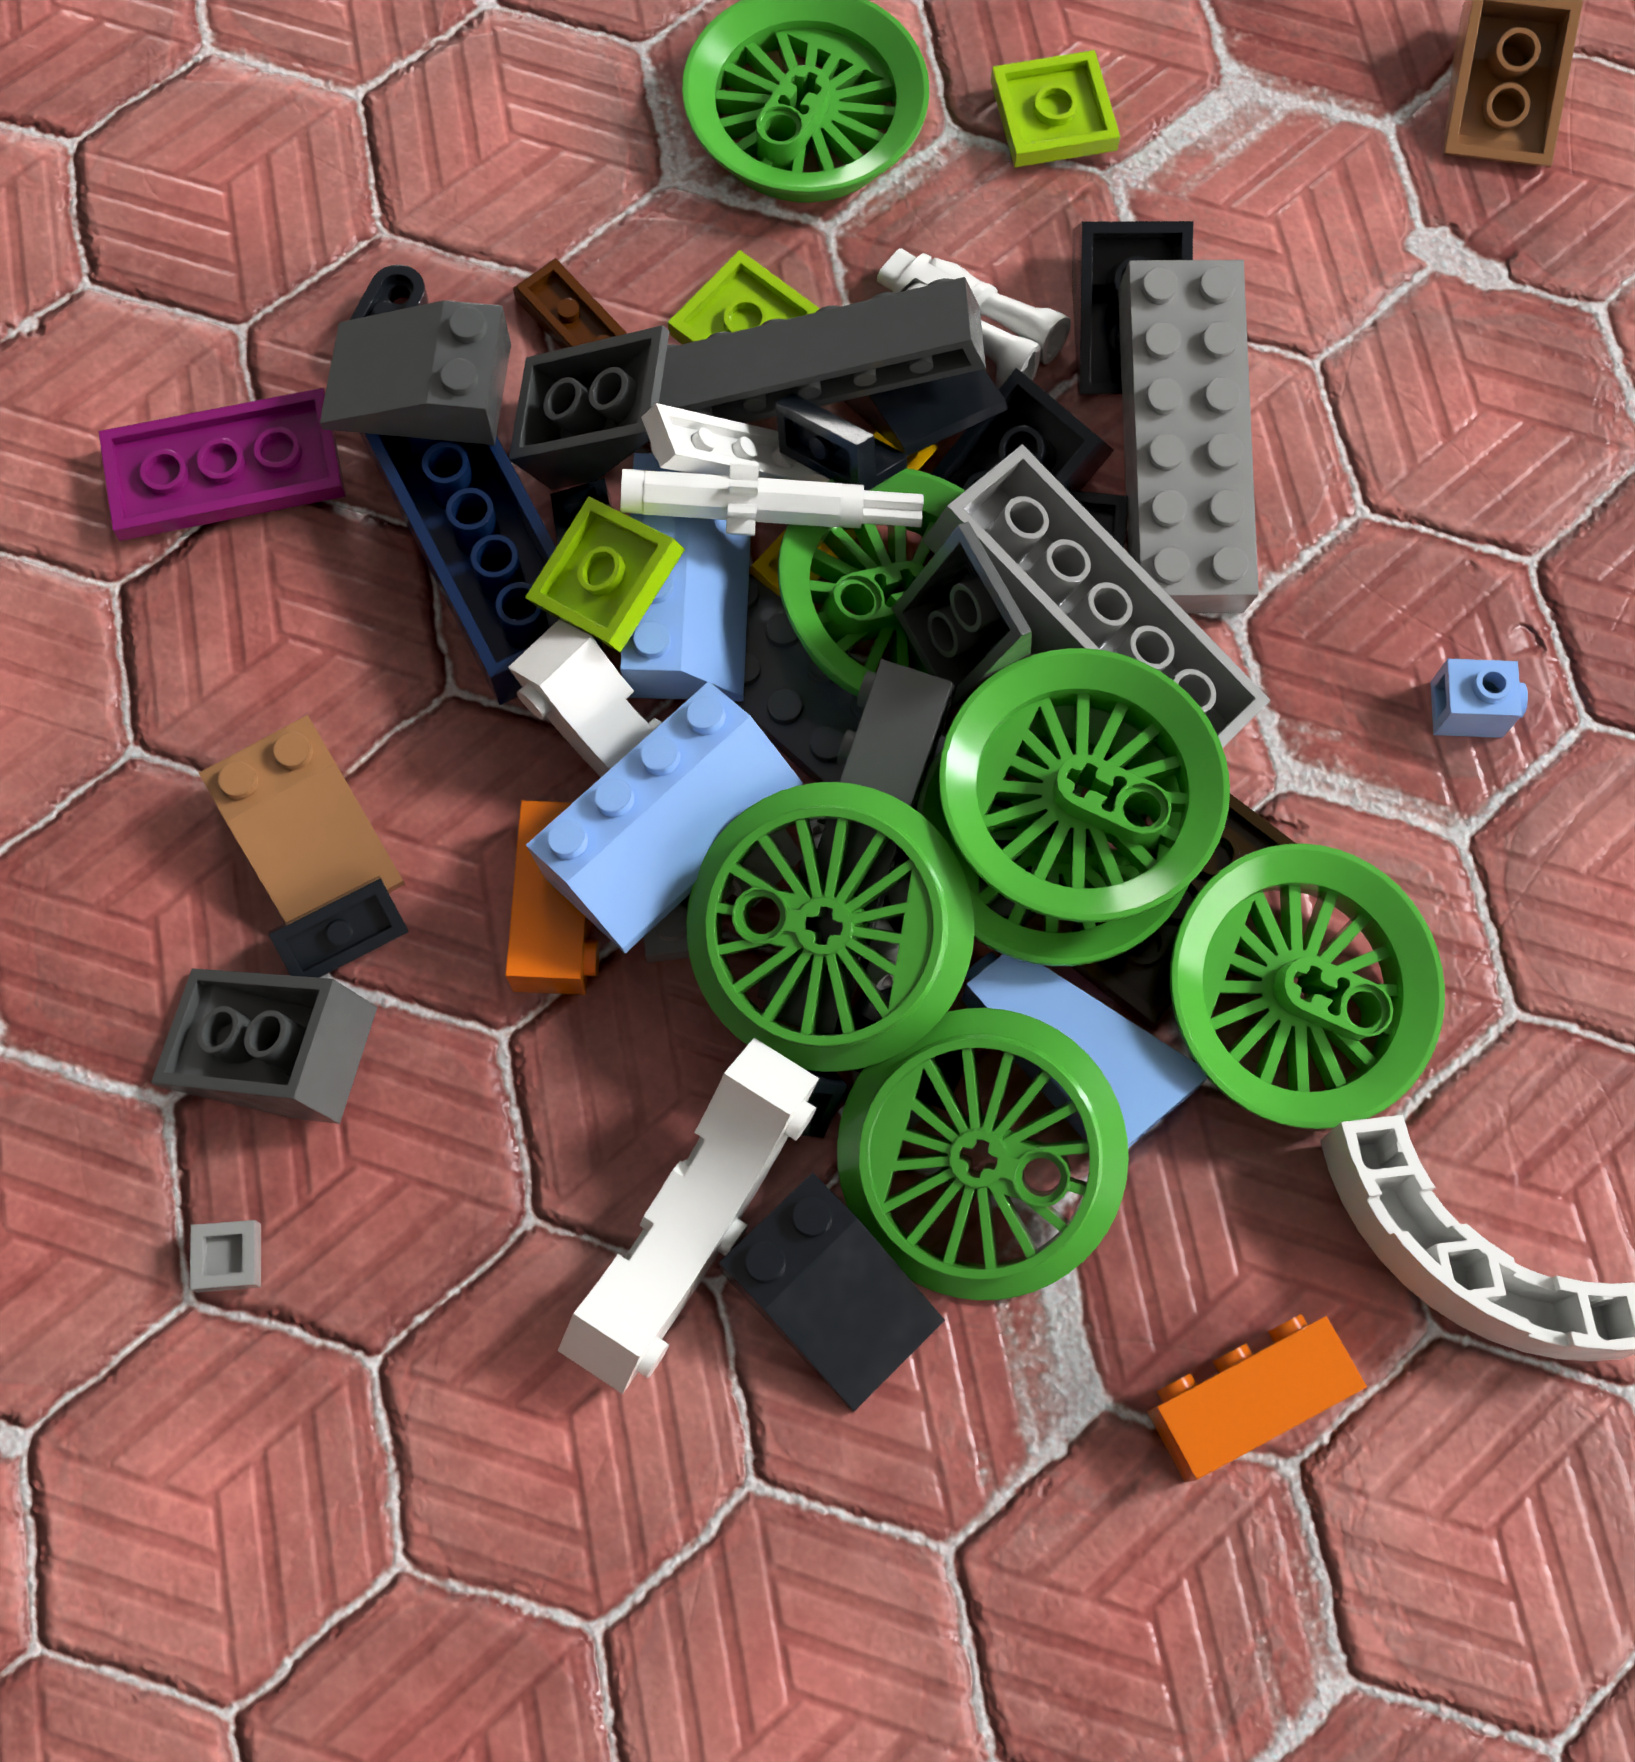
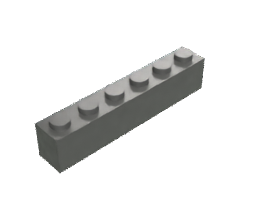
M965 277L957 279L943 278L934 280L927 286L899 293L884 292L875 295L870 300L845 306H825L815 313L791 319H771L764 322L761 326L741 331L717 332L710 335L707 339L682 345L670 344L667 345L659 404L736 422L748 423L775 417V402L791 393L817 406H823L986 369L980 306Z
M881 659L876 673L867 671L856 703L857 706L864 708L857 732L850 729L847 730L837 757V765L844 766L840 782L879 790L903 801L916 810L919 794L931 766L956 692L953 682ZM837 819L817 820V823L825 825L816 849L824 886H826ZM851 822L840 888L847 881L877 833V830L860 823ZM890 838L857 889L854 897H857L896 869L902 849ZM803 858L798 875L810 890ZM888 891L864 907V911L883 907ZM827 908L824 918L808 917L806 920V929L820 932L822 935L821 943L827 945L830 935H840L842 932V923L833 920V909ZM878 921L868 923L867 927L876 928ZM865 939L864 943L870 946L872 940ZM857 953L855 956L863 966L865 958ZM799 955L761 981L758 998L766 1000L763 1012L768 1007ZM843 963L842 967L851 1002L857 981ZM810 964L776 1020L802 1028L812 964ZM826 967L815 1033L840 1034L842 1027L829 969Z

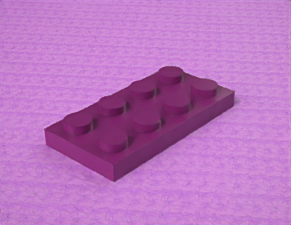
M324 388L98 431L112 528L119 541L346 497L334 430L322 429L320 425L325 398Z

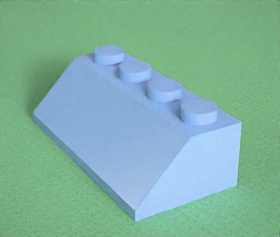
M634 453L633 469L679 472L660 468L658 460L653 453ZM630 513V517L674 538L685 548V551L621 651V675L634 690L628 698L688 700L709 681L732 701H744L751 536L726 534V520Z
M708 681L528 842L526 846L545 879L626 954L691 893L692 886L697 879L707 851L731 821L758 801L779 791L803 785V782L753 718Z

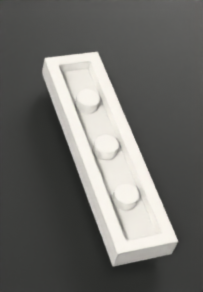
M658 403L641 417L651 442L652 453L658 460L660 468L684 473L729 476L730 462L758 463V478L828 482L830 480L780 453L778 431Z

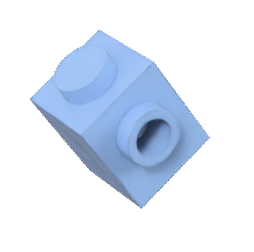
M1447 658L1430 682L1433 735L1503 738L1513 725L1524 716L1527 709L1528 691L1526 684L1519 682L1518 661Z

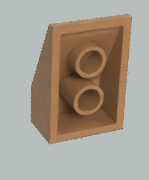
M1466 0L1464 2L1453 56L1443 155L1544 168L1552 166L1583 0Z
M308 715L199 772L219 811L285 923L378 876L381 877L389 893L405 885Z

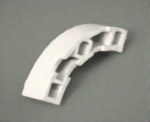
M561 619L552 625L508 667L522 686L517 692L522 703L538 718L543 719L546 716L600 777L607 773L662 723L656 718L648 723L626 700L634 690L613 666L594 638ZM786 829L771 836L793 867L803 858V855ZM761 844L742 863L744 867L774 886L783 878ZM734 876L726 899L732 894L739 897L744 891L753 887ZM762 899L758 900L752 907H755Z
M756 1038L752 1039L723 1074L716 1092L694 1132L700 1136L688 1159H685L683 1162L679 1161L648 1208L639 1225L643 1230L628 1251L626 1257L624 1258L619 1254L615 1257L605 1273L573 1313L558 1349L560 1353L622 1394L638 1372L646 1378L650 1377L669 1347V1344L663 1341L662 1338L698 1287L719 1252L726 1256L743 1238L748 1225L740 1219L764 1181L787 1138L790 1137L796 1141L814 1115L816 1107L807 1101L819 1080L818 1077Z
M1403 1115L1340 1122L1320 1140L1330 1176L1357 1230L1377 1257L1400 1282L1431 1308L1477 1335L1525 1353L1554 1359L1578 1361L1619 1360L1635 1355V1282L1608 1284L1584 1282L1557 1275L1549 1277L1515 1263L1514 1257L1488 1242L1468 1224H1460L1432 1192L1436 1187L1417 1156Z

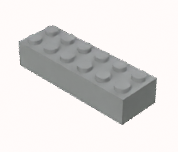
M1129 260L1118 289L1126 496H1128L1126 514L1128 554L1187 614L1244 613L1259 595L1244 260Z
M1023 444L947 505L923 539L926 546L936 554L956 527L969 521L1032 631V655L1067 648H1090L1126 655L1144 662L1174 680L1189 693L1212 723L1222 748L1271 701Z

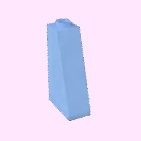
M990 952L976 962L966 974L969 982L966 984L961 1000L968 1008L1004 1009L1041 1020L1071 1038L1092 1058L1110 1083L1119 1102L1126 1127L1128 1148L1198 1090L1207 1079V1076L1201 1071L1197 1063L1041 964L1021 961L1004 954L997 958L993 952ZM1016 1055L1015 1062L1033 1081L1042 1069L1036 1064ZM1053 1077L1041 1090L1055 1108L1071 1100L1067 1092ZM1077 1111L1065 1117L1083 1139H1087L1079 1112Z

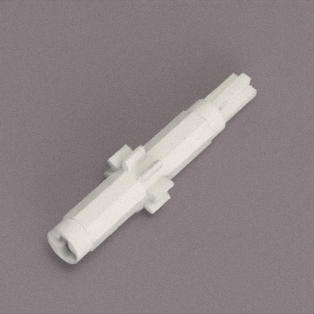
M730 462L729 476L622 469L621 513L726 520V534L755 536V522L861 528L862 523L921 527L924 504V496L922 494L864 490V485L758 478V463Z

